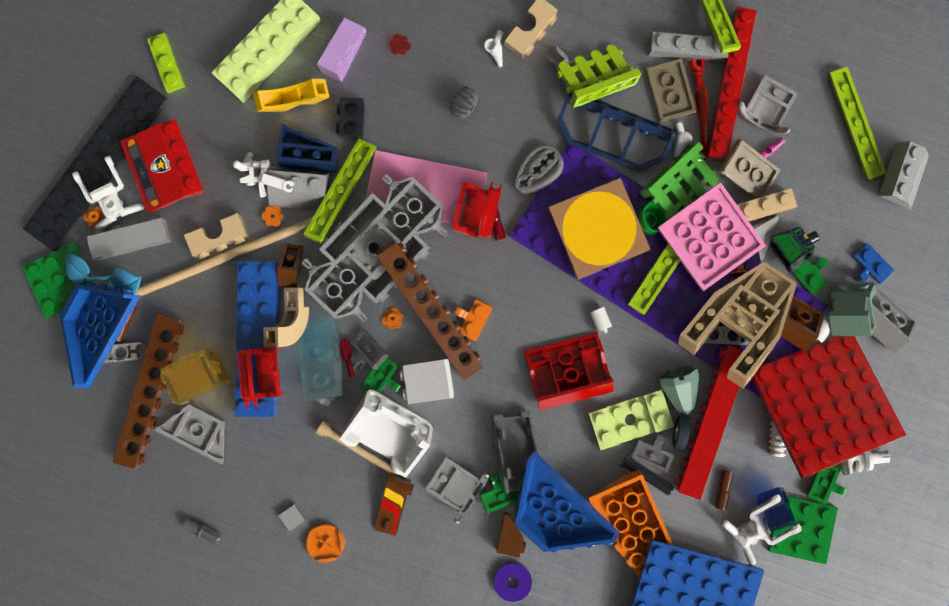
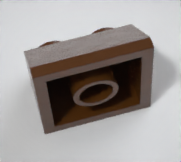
M793 296L780 337L806 351L819 337L825 314Z

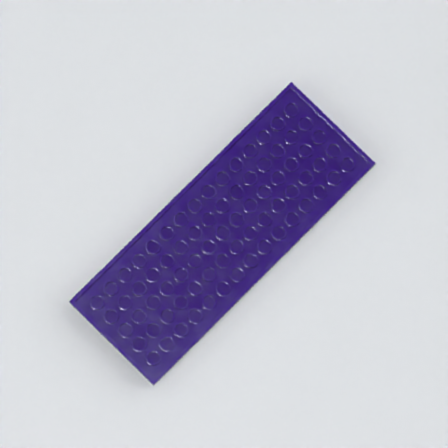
M568 144L561 155L564 162L562 173L551 184L537 192L509 237L576 279L566 257L564 244L557 235L547 211L548 207L619 178L623 182L636 215L653 198L651 196L644 198L640 194V191L644 188L643 186L590 152ZM658 232L655 234L644 233L650 247L648 252L577 280L680 346L678 343L681 333L716 291L739 277L730 276V273L733 272L732 270L706 290L701 291L680 261L645 315L640 314L627 304L668 244L661 233ZM751 256L743 262V266L747 271H750L762 262ZM796 285L793 296L824 313L828 304ZM720 322V324H719L718 326H726V325H724L723 323ZM714 330L709 338L716 340L718 332ZM733 330L727 334L730 341H735L738 337L737 333ZM780 337L761 366L799 352L801 348ZM704 343L694 356L714 368L719 365L720 359L718 355L720 349L725 347V344ZM730 345L745 350L747 347L745 345ZM751 378L744 388L761 398Z

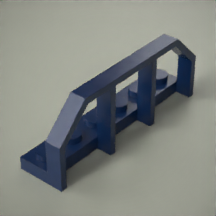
M572 93L567 94L558 117V122L568 144L637 171H642L665 161L675 138V129L598 99L580 105L585 107L590 113H601L589 144L572 139L563 119L567 104L572 97ZM604 117L611 121L619 120L622 122V125L632 128L620 157L592 146ZM637 128L644 134L649 135L652 133L657 135L658 139L668 141L660 157L640 165L624 159Z

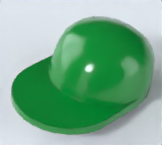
M651 201L640 209L636 215L645 234L658 233L659 230L657 228L667 221L662 217L665 214L657 204L653 205Z

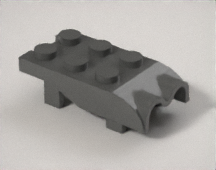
M530 410L519 412V416L503 418V414L491 415L498 473L504 493L520 491L523 488L521 478L526 472L524 462L527 456L530 457L534 451L538 454L534 435H536L535 425H532Z

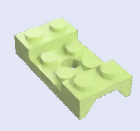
M662 390L588 412L599 450L674 427ZM628 414H633L635 417V422L632 425H627L625 422V417Z

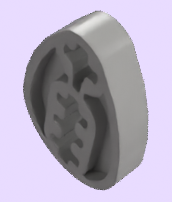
M540 146L534 149L524 160L518 171L515 182L517 190L521 194L533 193L545 188L556 180L562 173L564 166L560 153L551 146ZM549 155L554 156L555 159H554V160H551V159L549 160L548 156H549ZM542 162L547 163L548 166H542ZM535 169L541 170V173H536ZM522 182H525L528 184V186L525 188L521 184Z

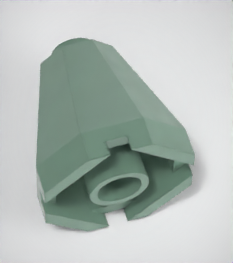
M679 366L675 368L676 371L670 373L669 369L657 375L658 384L675 410L681 412V414L691 413L692 409L696 407L699 381L697 368L694 366Z

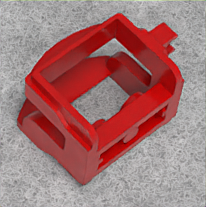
M492 181L490 188L484 190L479 189L475 184L463 182L452 230L460 235L478 239H491L502 183H500L498 189H495L492 186ZM468 192L461 224L458 226L464 194Z
M278 346L246 349L237 352L241 398L245 401L246 409L249 408L248 404L250 401L254 402L256 408L258 407V398L280 397L286 394L285 391H281L278 352H282V349H279ZM255 354L260 392L254 394L251 355Z

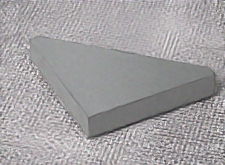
M772 215L753 226L766 245L755 253L756 259L760 262L764 260L771 236H773L778 223L779 215Z

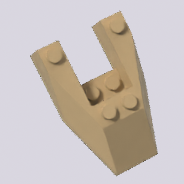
M766 262L761 263L716 291L681 333L678 344L695 355L720 322L750 342L731 366L727 375L729 380L744 389L780 339L797 283Z

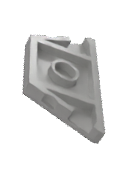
M192 404L184 407L155 430L219 464L224 462L225 421Z

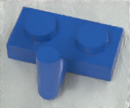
M866 243L852 256L863 267L855 276L857 282L867 280L868 274H870L881 284L895 271L869 243Z

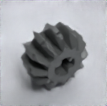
M462 87L451 102L450 112L458 119H467L477 105L479 94L471 87Z

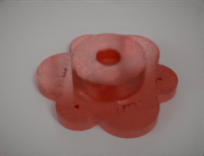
M399 34L393 36L392 41L389 42L393 55H398L399 53L400 55H405L406 51L411 48V44L407 41L406 36L401 37Z

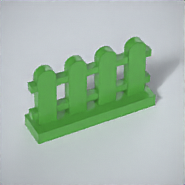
M700 142L688 146L640 191L644 198L649 196L653 198L651 200L652 204H657L665 214L662 216L665 220L679 213L678 209L680 207L684 209L693 202L691 199L693 195L695 198L706 193L703 187L705 183L709 187L715 186L718 183V178L715 175L717 171L715 168L711 170L704 160L705 155L703 153L699 154L703 149ZM693 169H695L702 178L700 181L692 173ZM681 180L690 190L688 193L679 184ZM668 192H670L674 199L677 201L675 205L666 195Z

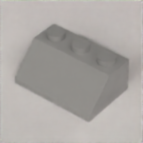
M912 141L896 142L879 197L910 210L912 208L929 157L925 147Z
M279 168L268 170L269 175L294 182L293 186L287 184L288 188H293L291 192L267 185L269 206L317 210L328 192L329 173Z
M876 284V291L872 298L876 327L872 336L876 337L886 349L895 354L911 342L919 322Z

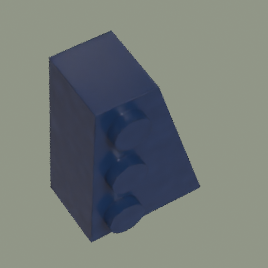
M281 123L276 159L279 167L336 173L338 162L337 147L317 138L309 137L303 132L293 130Z

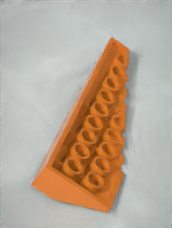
M639 469L618 478L588 497L591 505L620 532L613 545L638 577H640L651 539L672 544Z

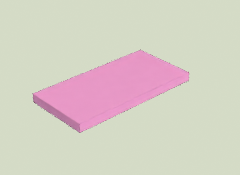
M375 150L367 194L371 195L374 193L386 204L390 188L381 179L384 177L390 182L385 177L386 174L396 182L413 177L444 206L440 222L453 224L463 182L475 184L479 189H484L487 172ZM468 192L464 194L458 226L461 224Z

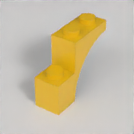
M310 79L289 87L253 93L257 112H286L299 105H315L330 98L325 79Z

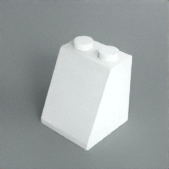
M449 359L404 365L403 370H400L401 381H405L406 389H402L404 401L408 400V404L454 398Z

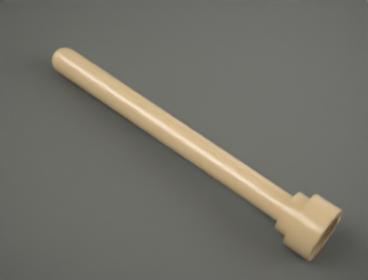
M325 420L322 421L316 434L321 437L329 436L388 473L398 475L392 470L390 464L359 445H345L339 440L340 434L329 426L330 423Z

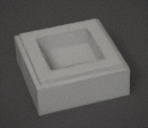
M295 504L278 515L288 531H291L306 520Z

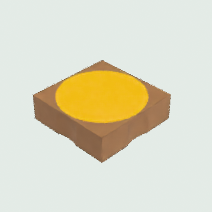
M621 178L550 206L547 209L557 235L564 244L566 257L576 281L650 250Z

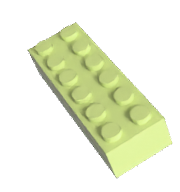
M280 0L211 73L244 103L321 23L319 16L302 0Z

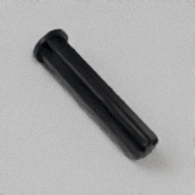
M627 454L622 460L621 468L625 467L631 472L639 469L646 482L666 495H670L673 492L674 486L632 459L630 454Z

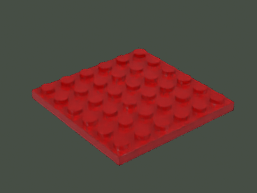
M838 336L809 347L806 351L801 350L760 366L752 377L801 479L906 436L855 336Z

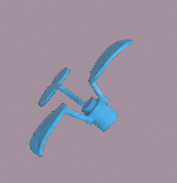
M66 253V272L74 283L81 285L85 283V280L110 279L109 286L133 290V294H136L141 277L133 275L122 268L115 269L110 276L89 277L90 269L86 262L73 253Z

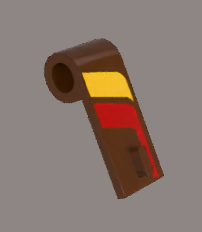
M389 474L374 530L397 535L407 495H412L414 487L410 479Z

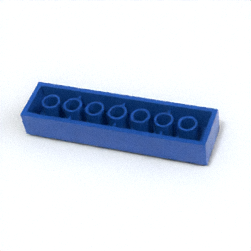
M238 261L235 417L277 416V397L258 398V407L255 408L254 402L250 401L248 404L249 408H245V401L241 398L237 352L246 349L266 348L264 347L263 328L275 327L279 324L278 262ZM255 354L251 355L254 394L260 392Z

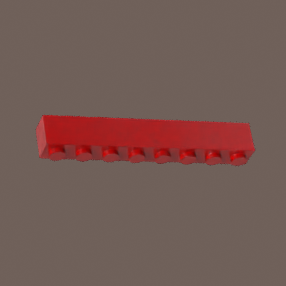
M738 6L733 12L731 23L741 47L737 51L728 52V58L723 63L707 145L706 159L723 163L729 154L757 12L754 9Z
M725 344L724 348L720 349L718 355L720 362L718 366L714 367L712 373L714 380L712 385L709 384L707 387L706 395L708 397L706 403L703 402L699 413L702 415L700 421H696L693 431L695 435L688 443L687 450H689L687 457L683 458L681 468H683L681 476L678 475L675 481L678 493L699 500L702 498L739 386L729 380L727 375L731 366L744 351L742 349Z

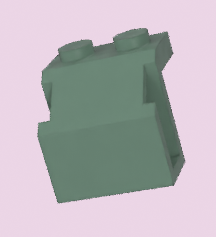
M841 282L836 284L831 294L833 311L829 312L832 336H872L876 327L872 298L876 291L875 283L860 282L849 284L848 282Z

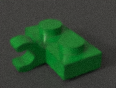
M825 257L820 258L813 265L807 260L792 273L804 288L814 295L828 284L818 271L829 264Z
M386 358L377 369L371 371L361 387L367 391L375 390L381 393L387 385L398 392L402 385L391 379L399 365Z
M832 466L817 472L806 496L825 505L832 491L845 496L848 489L835 484L841 469Z
M494 474L488 478L493 490L479 495L485 512L488 514L518 501L517 498L520 491L504 493L497 474Z

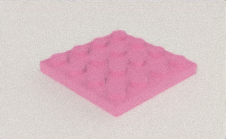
M722 183L717 184L657 228L701 291L706 290L766 246Z

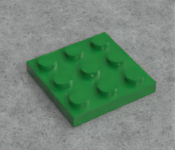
M75 242L22 266L45 319L62 312L76 286V283L68 277L65 268V256L68 252L84 260Z
M780 495L781 501L777 505L771 538L796 524L801 526V531L775 545H769L768 551L827 564L838 508Z

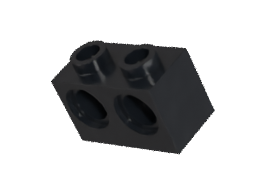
M340 98V103H337V115H340V122H336V133L339 134L341 139L364 140V98ZM349 105L356 107L353 113L346 112V108ZM348 124L355 125V129L352 132L345 131V127Z

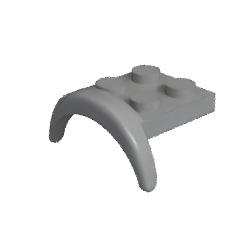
M764 75L747 107L744 105V102H740L739 112L745 120L763 131L777 135L787 134L791 129L789 127H780L798 93Z
M446 457L425 490L459 512L454 519V522L458 524L476 501L487 483L489 475L484 473L480 479Z

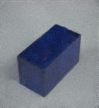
M777 487L757 494L759 498L757 499L758 506L770 500L776 494H779L781 497L780 502L763 511L765 516L763 521L765 527L770 532H776L796 525L784 487Z

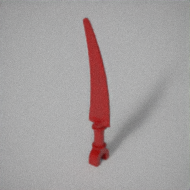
M696 59L688 61V66L693 72V76H695L696 87L694 90H696V93L694 94L699 116L701 145L703 146L701 154L705 155L704 160L706 161L709 117L707 91L705 86H703L702 79L705 60L697 61L696 65Z

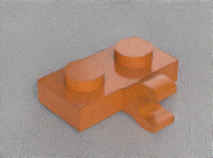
M475 299L469 312L456 307L453 314L465 319L461 327L462 330L459 333L476 342L493 307Z

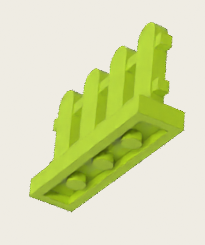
M608 45L605 50L606 55L602 56L599 51L593 50L589 56V61H586L582 56H577L572 67L567 62H560L556 75L564 80L567 85V93H572L569 103L572 108L636 85L642 75L638 68L632 70L631 64L627 65L622 57L623 51L621 49L618 50L616 46ZM610 60L615 68L614 71L611 70L606 61ZM591 66L595 67L600 76L596 77ZM575 72L580 74L584 82L580 83Z

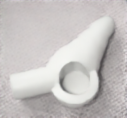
M497 30L494 39H488L484 44L485 50L492 55L498 67H502L503 64L502 45L500 42L504 32L501 30Z
M682 122L675 124L678 135L676 136L674 157H678L693 142V136L684 130Z

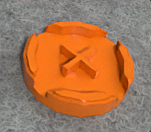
M322 523L315 526L309 532L306 538V549L308 554L316 561L328 563L341 555L345 539L338 527Z

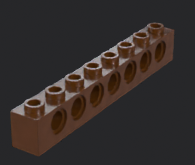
M395 240L391 241L375 252V254L465 381L483 368L480 364L482 358L477 351H471L469 347L472 344L466 336L462 338L459 333L462 329L456 321L451 322L448 317L451 313L445 305L440 306L438 303L440 298L435 290L430 291L426 286L429 282L424 274L419 275L416 269L418 266L413 258L408 260L405 255L408 251L401 242L397 244ZM402 258L403 264L395 267L393 265L395 259ZM413 274V281L405 282L406 275ZM424 290L425 295L422 298H416L417 291ZM429 306H436L433 313L428 314L426 312ZM446 321V326L443 329L437 328L439 322ZM457 337V341L454 344H448L449 338ZM467 352L466 358L459 359L460 353Z
M157 313L112 463L132 469L140 468V465L144 464L146 458L144 451L151 442L150 431L156 425V411L162 405L161 394L168 385L166 378L168 372L170 373L173 368L174 362H172V358L179 348L177 341L179 335L183 334L184 320ZM168 330L171 337L168 341H165L163 333ZM160 349L165 351V357L162 360L157 356ZM155 367L160 371L157 378H154L152 375V370ZM149 386L154 389V394L151 397L146 393ZM143 405H146L148 407V413L146 415L142 414L141 407ZM138 423L143 427V431L140 434L135 430ZM131 442L136 443V445H137V450H136V452H132V451H131V449H130V444H131Z

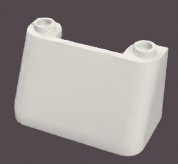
M368 390L341 433L339 440L347 446H356L359 442L391 459L392 470L396 474L407 477L429 448L433 427L425 419L377 391Z

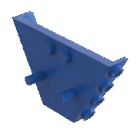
M85 282L84 285L76 284L60 314L73 388H90L141 295L133 294V290L93 282Z
M535 451L530 457L527 456L524 462L526 472L521 478L523 488L520 490L517 498L520 503L515 510L514 517H517L515 525L543 552H558L563 549L574 550L578 547L591 548L596 545H611L615 543L620 532ZM539 521H543L545 526H541Z

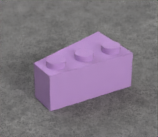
M346 18L338 23L335 29L336 33L330 39L327 48L317 63L322 74L341 83L366 35L365 27Z

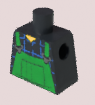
M797 227L771 236L770 247L788 272L791 273L814 255V244L820 241V237L816 231L806 235L801 227Z

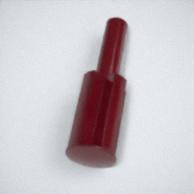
M348 338L337 341L342 360L346 362L349 376L352 378L355 377V373L350 363L351 358H353Z

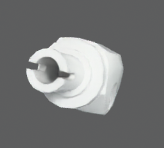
M887 450L873 453L871 451L840 463L841 472L844 476L852 474L853 462L856 463L855 472H862L863 469L871 471L874 464L889 463L890 457L882 458V456H889L890 454Z

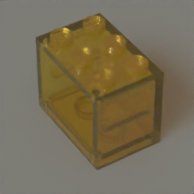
M202 348L160 369L162 373L160 378L165 386L168 385L171 391L169 392L170 399L177 405L191 404L231 384L215 349Z

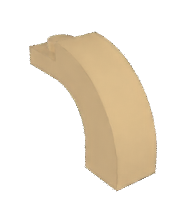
M284 288L283 318L277 326L263 328L264 347L289 346L295 343L303 334L309 317V307H304L303 288Z

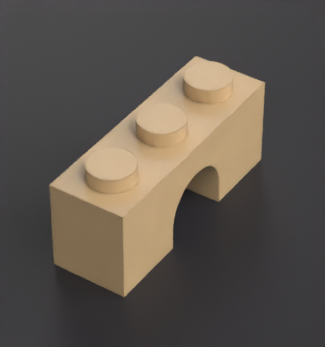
M536 0L527 14L534 21L535 27L530 31H523L516 26L505 40L504 46L521 59L525 55L529 56L535 48L533 46L537 40L540 42L545 36L546 32L544 30L547 26H552L557 20L558 10L546 0Z
M792 188L737 205L749 222L798 207Z
M237 213L220 220L222 234L216 239H210L203 228L185 234L184 237L192 256L203 259L210 256L212 251L217 250V252L226 250L228 248L227 245L232 243L237 245L245 242V238L249 237L241 215Z

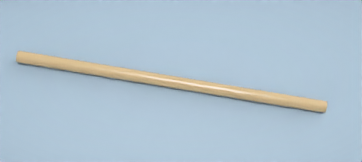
M313 216L140 286L135 295L144 296L306 230Z

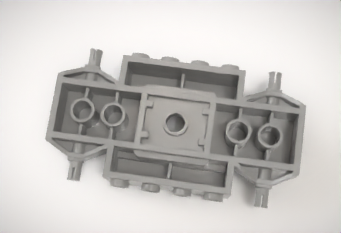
M386 174L385 177L390 182L384 177L381 179L390 188L386 204L374 193L371 195L366 194L360 202L362 204L359 208H353L347 214L348 219L344 223L340 222L333 229L335 233L331 237L327 236L323 239L322 244H320L322 247L319 250L332 262L316 266L306 258L301 263L310 273L305 291L335 319L353 314L364 322L368 316L360 308L363 294L365 293L375 303L379 301L382 303L390 295L388 292L393 287L395 289L398 287L377 255L369 251L371 243H378L381 249L393 240L397 244L401 242L408 251L405 253L408 260L413 258L416 263L419 259L422 261L430 253L428 250L431 248L418 236L419 234L434 230L444 238L445 235L440 230L446 235L449 233L440 224L444 206L415 178L409 177L396 182ZM395 259L393 265L395 267L401 266L403 259Z

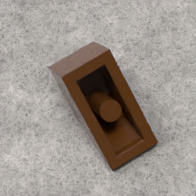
M284 244L277 267L278 286L297 288L301 272L303 246Z
M504 512L496 552L519 558L520 553L525 551L526 542L523 541L524 538L509 513Z

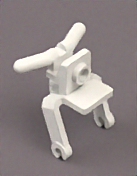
M248 152L242 163L238 160L233 162V166L239 171H249V174L239 179L240 183L252 186L257 185V182H259L260 197L268 195L267 185L283 189L286 192L293 191V188L287 187V184L290 186L294 185L292 180L268 174L269 169L276 168L270 166L269 160L252 161L253 154Z
M109 155L104 158L118 183L117 187L112 183H108L89 193L79 173H72L86 200L92 204L99 202L106 217L95 225L97 231L103 230L109 224L116 221L119 216L124 217L144 209L143 203L123 208V202L117 194L123 190L124 183Z
M779 494L774 495L770 500L752 509L750 513L751 520L740 524L737 528L728 520L722 521V526L736 540H739V545L751 566L756 565V560L749 546L750 544L755 545L762 538L768 545H775L801 531V526L796 524L773 538L770 537L774 527L763 511L781 501Z

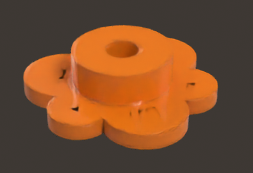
M99 206L88 208V212L83 216L90 227L95 226L106 218Z
M268 206L261 217L266 221L267 226L273 225L278 227L284 215L281 213L279 206Z
M395 307L391 308L390 311L386 310L382 323L386 326L388 325L389 329H394V327L400 328L403 324V314L399 313V310Z

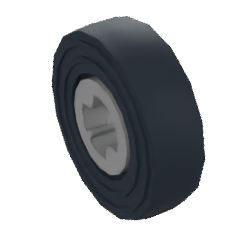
M678 415L673 432V448L685 449L690 432V417Z

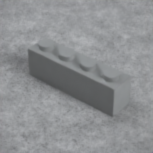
M653 32L650 37L648 56L724 63L728 58V53L721 54L714 37Z
M153 216L148 218L146 222H130V226L127 227L118 225L111 227V231L104 232V230L92 232L91 236H87L92 259L98 261L172 242L166 219L160 218V216Z

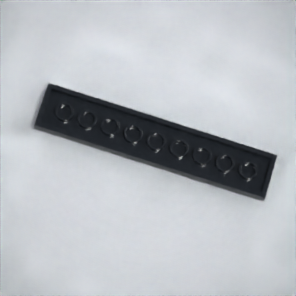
M136 76L24 226L23 230L52 251H57L92 204L86 200L72 173H79L89 193L106 185L113 174L104 157L109 155L117 170L126 158L120 141L148 129L169 99Z

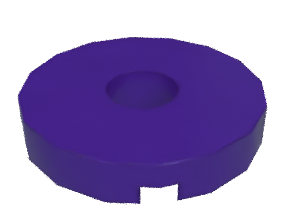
M512 562L502 565L494 576L495 591L506 601L516 602L522 600L529 594L532 587L530 572L520 563ZM516 577L518 579L517 586L510 587L507 584L508 579Z

